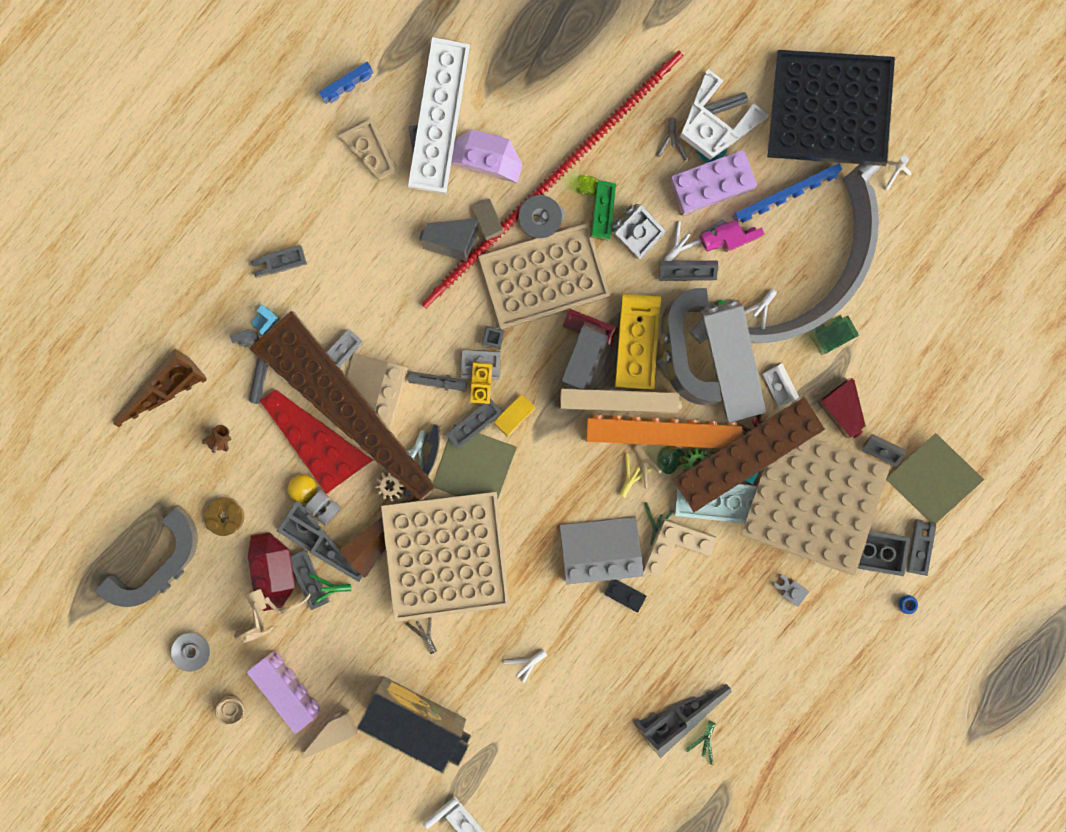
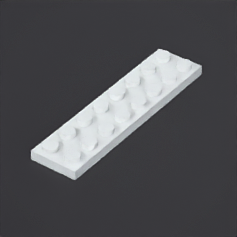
M432 37L408 188L446 194L470 44Z

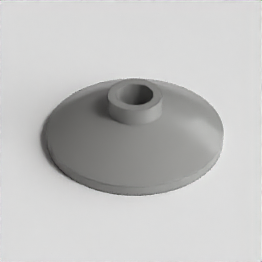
M186 633L174 641L171 648V657L175 665L181 670L188 672L197 671L208 662L210 647L206 639L201 635ZM190 648L195 649V654L190 653Z

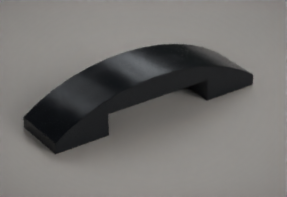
M436 424L433 425L427 439L428 443L433 444L423 468L427 476L432 472L440 448V429ZM406 488L404 496L408 497L412 493Z

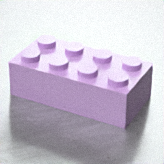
M744 150L673 175L669 180L682 216L748 193L757 187Z
M272 651L247 671V673L294 734H296L315 719L320 712V706L315 699L309 697L306 687L302 683H298L293 670L284 665L282 656Z

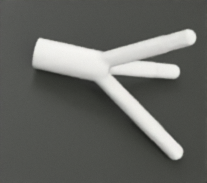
M902 156L898 162L888 160L887 164L896 166V170L888 181L885 190L889 189L900 170H903L909 176L911 175V172L905 166L909 161L907 156Z
M681 221L677 222L674 247L664 258L665 261H672L680 251L700 243V240H696L682 246L690 237V234L687 233L678 244Z
M770 289L761 302L744 310L746 314L756 309L753 313L755 317L763 309L762 330L765 329L768 305L777 294L774 289Z
M542 649L531 658L504 660L503 664L528 663L516 674L519 677L525 672L522 678V682H525L533 666L546 657L547 654Z

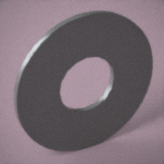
M536 195L530 197L520 208V225L528 235L534 238H547L553 235L561 225V209L557 202L548 196ZM541 208L548 212L549 219L544 225H537L533 222L532 214L536 209Z

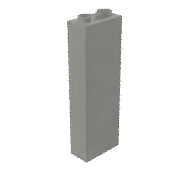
M733 299L719 306H707L704 310H701V315L716 379L720 385L724 413L728 422L766 413L743 305L739 300Z

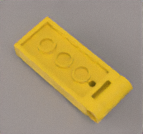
M622 293L615 387L654 390L661 296ZM637 318H641L642 321L638 322Z

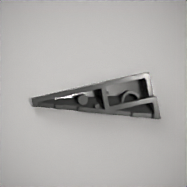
M296 500L277 532L360 582L362 575L349 564L336 544L301 503Z
M725 684L721 689L713 692L711 690L707 691L706 695L698 698L692 697L667 707L666 711L658 714L652 713L650 717L641 721L637 719L634 721V725L653 751L662 758L732 692L731 688Z

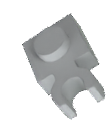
M780 574L779 577L783 579V584L778 585L774 582L773 585L777 589H784L781 595L799 607L809 591L795 580H792L789 584L787 577Z

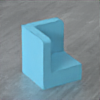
M261 305L257 309L259 314L253 319L251 324L259 330L260 334L265 335L280 318L266 306Z

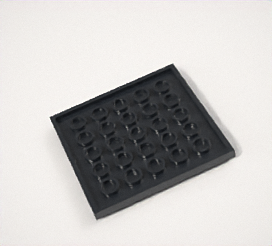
M778 50L767 158L886 166L888 162L895 57Z

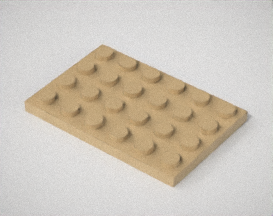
M589 223L556 232L547 238L533 239L479 256L501 330L611 296L594 240L590 237Z

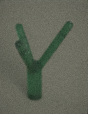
M645 502L644 506L653 528L650 545H653L662 523L663 515H659L657 524H655L649 505ZM670 510L664 519L668 520L674 513V510Z
M709 720L704 735L686 748L685 751L689 752L704 740L701 755L704 757L708 748L709 763L713 765L711 736L716 723Z

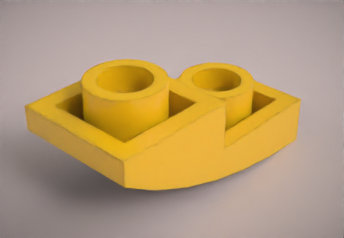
M473 361L470 402L490 404L493 363Z
M522 394L498 417L494 425L508 437L536 407Z

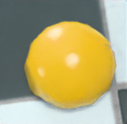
M298 474L288 483L287 493L292 501L296 502L297 500L301 504H306L315 496L317 485L310 476Z

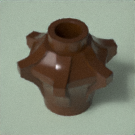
M217 425L213 429L207 428L204 431L206 437L202 439V444L208 445L212 453L218 450H224L225 452L229 450L228 441H231V436H229L230 432L226 426Z

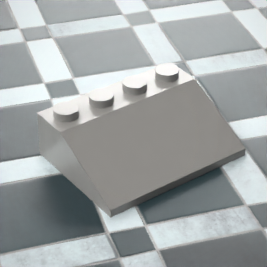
M636 517L560 525L566 585L644 576Z

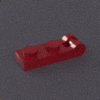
M569 308L562 327L580 334L584 321L606 329L608 331L606 334L608 335L606 345H613V337L617 334L618 327Z

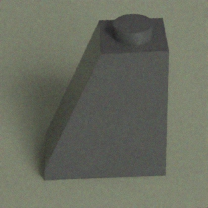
M466 219L428 223L425 230H422L420 234L423 249L466 261L479 231L478 220Z

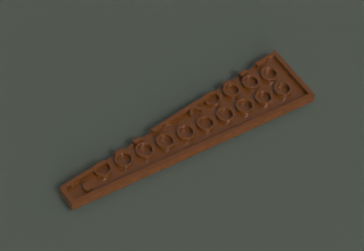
M290 311L249 348L261 360L273 368L279 376H282L288 384L299 391L306 400L311 402L315 408L350 439H353L359 447L371 455L394 478L398 479L419 500H423L437 488L294 311Z

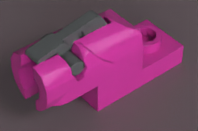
M721 219L704 230L700 235V240L707 252L722 248V245H724L726 252H729L761 238L765 233L762 227L757 230L755 227L744 231V235L738 221L726 222Z

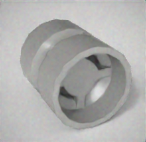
M320 490L309 501L305 509L310 514L317 515V520L326 526L341 510V507L335 501H329V496Z

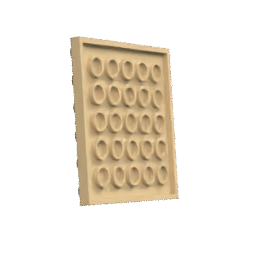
M809 439L764 468L741 536L855 576L890 465L814 439Z
M497 492L381 506L394 622L510 607Z

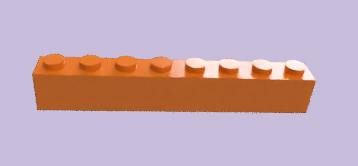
M591 415V418H587L586 441L723 448L742 436V426H737V422H725V425H718V421H706V424H699V420H687V423H679L680 419H668V422H660V418H649V421H641V417H630V420H622V416H611V419H603V415Z

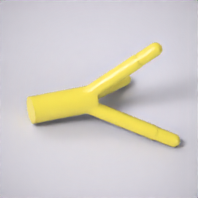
M629 453L625 454L626 481L619 493L624 498H626L633 483L643 477V472L637 475L640 468H636L630 477Z

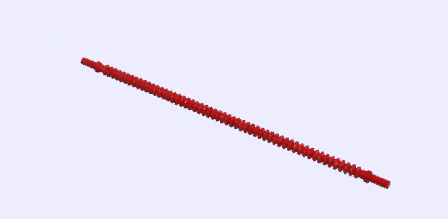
M678 50L666 63L662 64L658 71H654V75L651 74L650 79L647 78L646 83H642V87L638 86L639 90H634L635 94H630L631 98H626L627 102H623V106L619 105V109H615V113H611V117H607V121H603V125H599V129H595V133L592 132L591 137H587V141L583 140L584 144H579L580 148H575L576 152H571L572 156H567L568 160H563L564 163H560V167H556V171H552V175H548V179H544V183H540V187H536L537 190L532 191L533 194H529L528 197L545 195V191L549 192L548 188H553L552 184H557L556 180H561L560 177H564V173H568V169H572V165H576V161H580V157H584V153H588V149L591 150L592 145H596V141L600 142V137L604 138L603 134H608L607 130H612L611 126H616L615 123H619V119H623V115H627V111H631V107H635V103H639V99H643V95L646 96L647 91H651V87L655 88V83L659 84L658 80H663V76L670 72L671 68L684 56L683 53ZM516 206L517 210H512L513 213L508 214L509 217L504 218V222H500L504 230L502 234L505 235V231H509V227H513L514 222L517 223L521 206ZM501 234L489 240L485 238L484 242L481 241V245H477L478 248L473 249V253H469L470 256L467 260H461V264H457L458 267L456 269L453 268L454 271L449 272L450 275L445 276V280H441L442 283L433 289L434 291L421 305L426 309L439 296L441 297L447 288L450 289L451 284L454 285L455 280L458 281L459 276L462 277V273H466V269H470V265H474V261H478L477 258L482 253L486 254V249L490 250L489 246H494L493 242H498L497 238H501Z

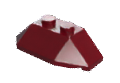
M271 532L251 535L248 562L253 592L261 589L265 598L269 597L270 601L277 608H283L296 587L290 549L274 537ZM267 603L265 604L267 608L262 609L263 611L273 610Z

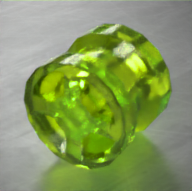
M579 175V186L576 187V192L584 195H594V184H596L597 178Z

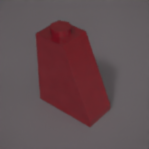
M848 378L818 401V403L846 438L853 437L855 439L863 433L862 429L866 427L855 381L853 378Z

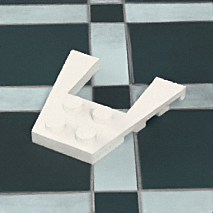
M708 69L680 137L711 160L765 121L769 115L753 104L734 130L703 107L724 81Z

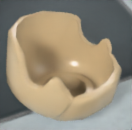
M226 696L216 705L215 715L219 722L224 725H235L244 717L245 706L242 700L236 696Z

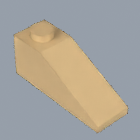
M340 710L332 715L333 718H331L304 751L302 759L357 735L359 730L356 729L357 726L350 710L346 712Z

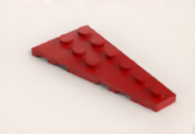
M275 389L260 400L326 494L373 461L371 457L364 454L360 449L353 446Z

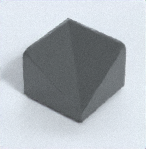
M486 326L482 345L501 350L505 330Z

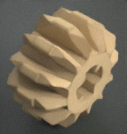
M382 471L381 476L383 479L380 477L375 479L380 484L374 485V488L381 489L376 493L377 496L384 493L382 500L385 501L389 495L390 502L394 501V495L398 500L401 499L398 492L404 494L405 490L401 488L404 486L389 472L387 476ZM389 480H390V483H391V482H394V483H395V485L393 486V488H394L393 491H392V489H387V487H386V486L389 485V484H388V481H389Z

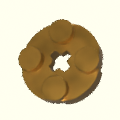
M223 497L211 501L204 514L206 528L219 536H228L235 533L244 522L243 509L232 498ZM223 511L229 516V519H226L224 522L220 518V514H223Z

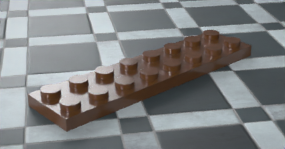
M802 397L672 480L691 510L695 513L824 431L825 428L806 398Z

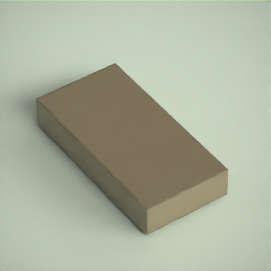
M490 198L472 206L486 240L504 233Z

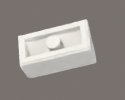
M779 364L762 373L778 407L799 398L783 364Z

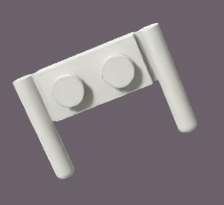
M455 796L423 823L424 827L428 829L445 815L457 832H485Z

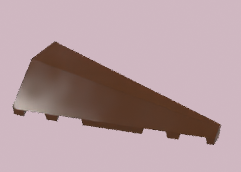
M174 349L113 419V423L115 426L120 427L123 422L131 418L136 419L140 413L146 410H153L175 398V395L186 389L188 391L192 389V386L200 381L204 383L207 378L188 356Z
M412 494L401 503L414 502L419 499ZM383 517L339 550L349 564L364 578L368 576L386 549Z

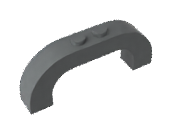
M707 288L690 289L675 298L665 309L661 321L660 341L663 344V362L666 365L668 379L681 397L698 405H714L721 401L719 382H703L691 373L688 366L683 319L687 312H701V310L709 306Z
M181 506L175 507L162 520L173 532L176 539L175 551L171 557L140 588L126 586L115 575L107 577L95 590L101 598L120 607L138 606L152 600L160 593L164 594L171 587L169 583L174 578L177 580L184 574L185 571L183 569L189 564L196 552L198 534L193 519Z

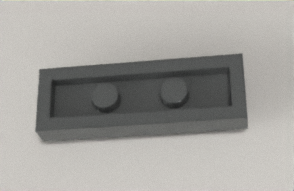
M718 260L660 261L659 281L717 280Z
M490 398V404L484 403L446 435L459 450L502 414V411Z
M307 550L292 555V568L304 596L306 597L310 592V597L307 600L310 609L313 610L329 603L328 597L318 603L315 602L317 598L326 592L320 591V588H323L321 582L308 576L310 573L318 576Z

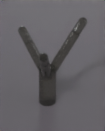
M428 617L427 634L419 621H416L419 630L409 622H406V626L424 640L429 653H435L437 649L430 636L432 617Z

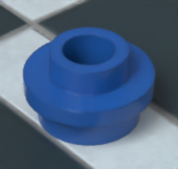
M904 595L899 599L898 607L904 614H912L917 610L918 602L915 597ZM906 601L910 602V606L908 608L905 607Z

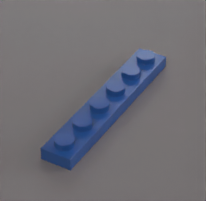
M840 163L736 212L732 217L734 221L745 223L752 219L751 215L759 213V215L764 214L774 204L778 207L786 203V199L791 196L797 198L803 195V190L809 187L813 190L821 186L820 182L826 179L830 182L838 178V173L843 169Z

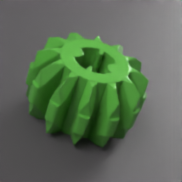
M697 447L693 448V454L690 450H687L686 453L689 457H681L683 460H686V463L680 464L681 467H687L683 472L693 467V462H696V458H699L698 461H702L711 454L707 453L704 455V448H701L699 454Z

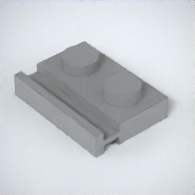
M462 349L461 378H472L473 361L493 363L492 379L499 380L501 351Z

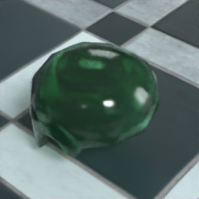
M676 446L661 448L657 455V467L662 473L672 474L675 472L676 468L681 465L680 456L685 455L683 449Z

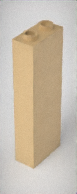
M561 389L560 409L678 413V410L682 409V398L679 397V393Z

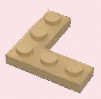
M663 518L643 566V573L661 579L675 544L710 556L717 538L716 536Z

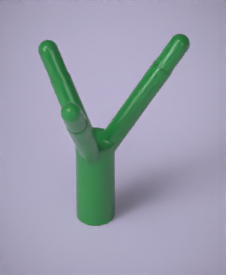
M311 573L308 575L316 581L329 586L320 588V591L328 592L315 600L316 603L335 592H349L352 589L351 584L334 585Z

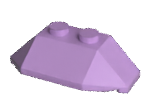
M471 129L454 142L451 165L518 183L522 163L509 139Z

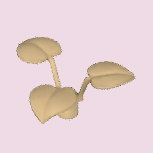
M261 589L246 595L252 608L255 625L249 630H236L235 640L244 638L241 641L242 643L250 642L274 629L271 626L264 630L265 624L262 623L259 611L267 608L266 603L276 613L281 614L303 605L309 599L310 592L298 604L284 608H277L270 601L269 597H264Z

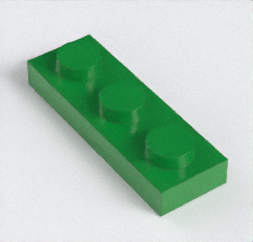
M601 180L596 182L590 232L591 238L607 241L611 238L616 183Z

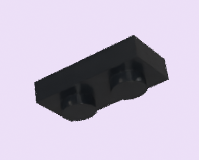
M618 579L611 580L604 592V595L637 613L647 595Z

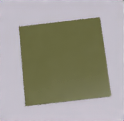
M478 433L458 450L449 439L433 484L437 487L436 489L455 496L497 492L498 499L517 447Z
M936 433L886 478L930 522L935 523L985 480Z

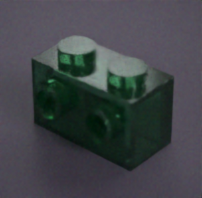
M839 315L830 320L832 322L830 325L825 327L822 324L814 329L815 333L810 336L821 355L827 354L859 336L848 315L845 317Z

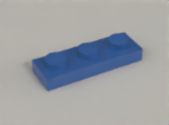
M367 61L319 93L326 104L328 102H335L342 93L350 92L359 82L369 80L374 72Z

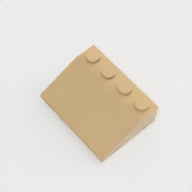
M353 353L347 377L392 431L409 368Z

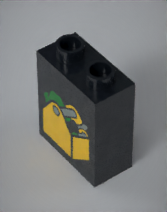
M384 677L356 728L442 774L449 762L457 767L459 766L468 749L469 744L467 743L471 736L463 731L465 718L387 677Z

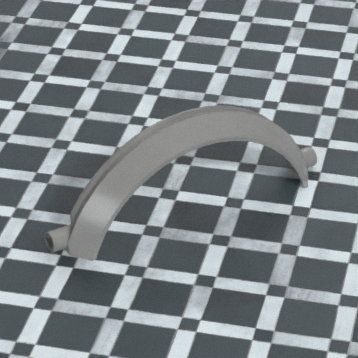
M859 164L843 179L853 209L854 235L847 265L834 288L814 308L793 320L767 326L764 330L761 327H748L751 343H771L802 335L829 320L854 296L862 284L875 254L879 226L878 204L875 189L869 184L868 180L881 166ZM702 318L689 331L691 336L700 344L707 339Z

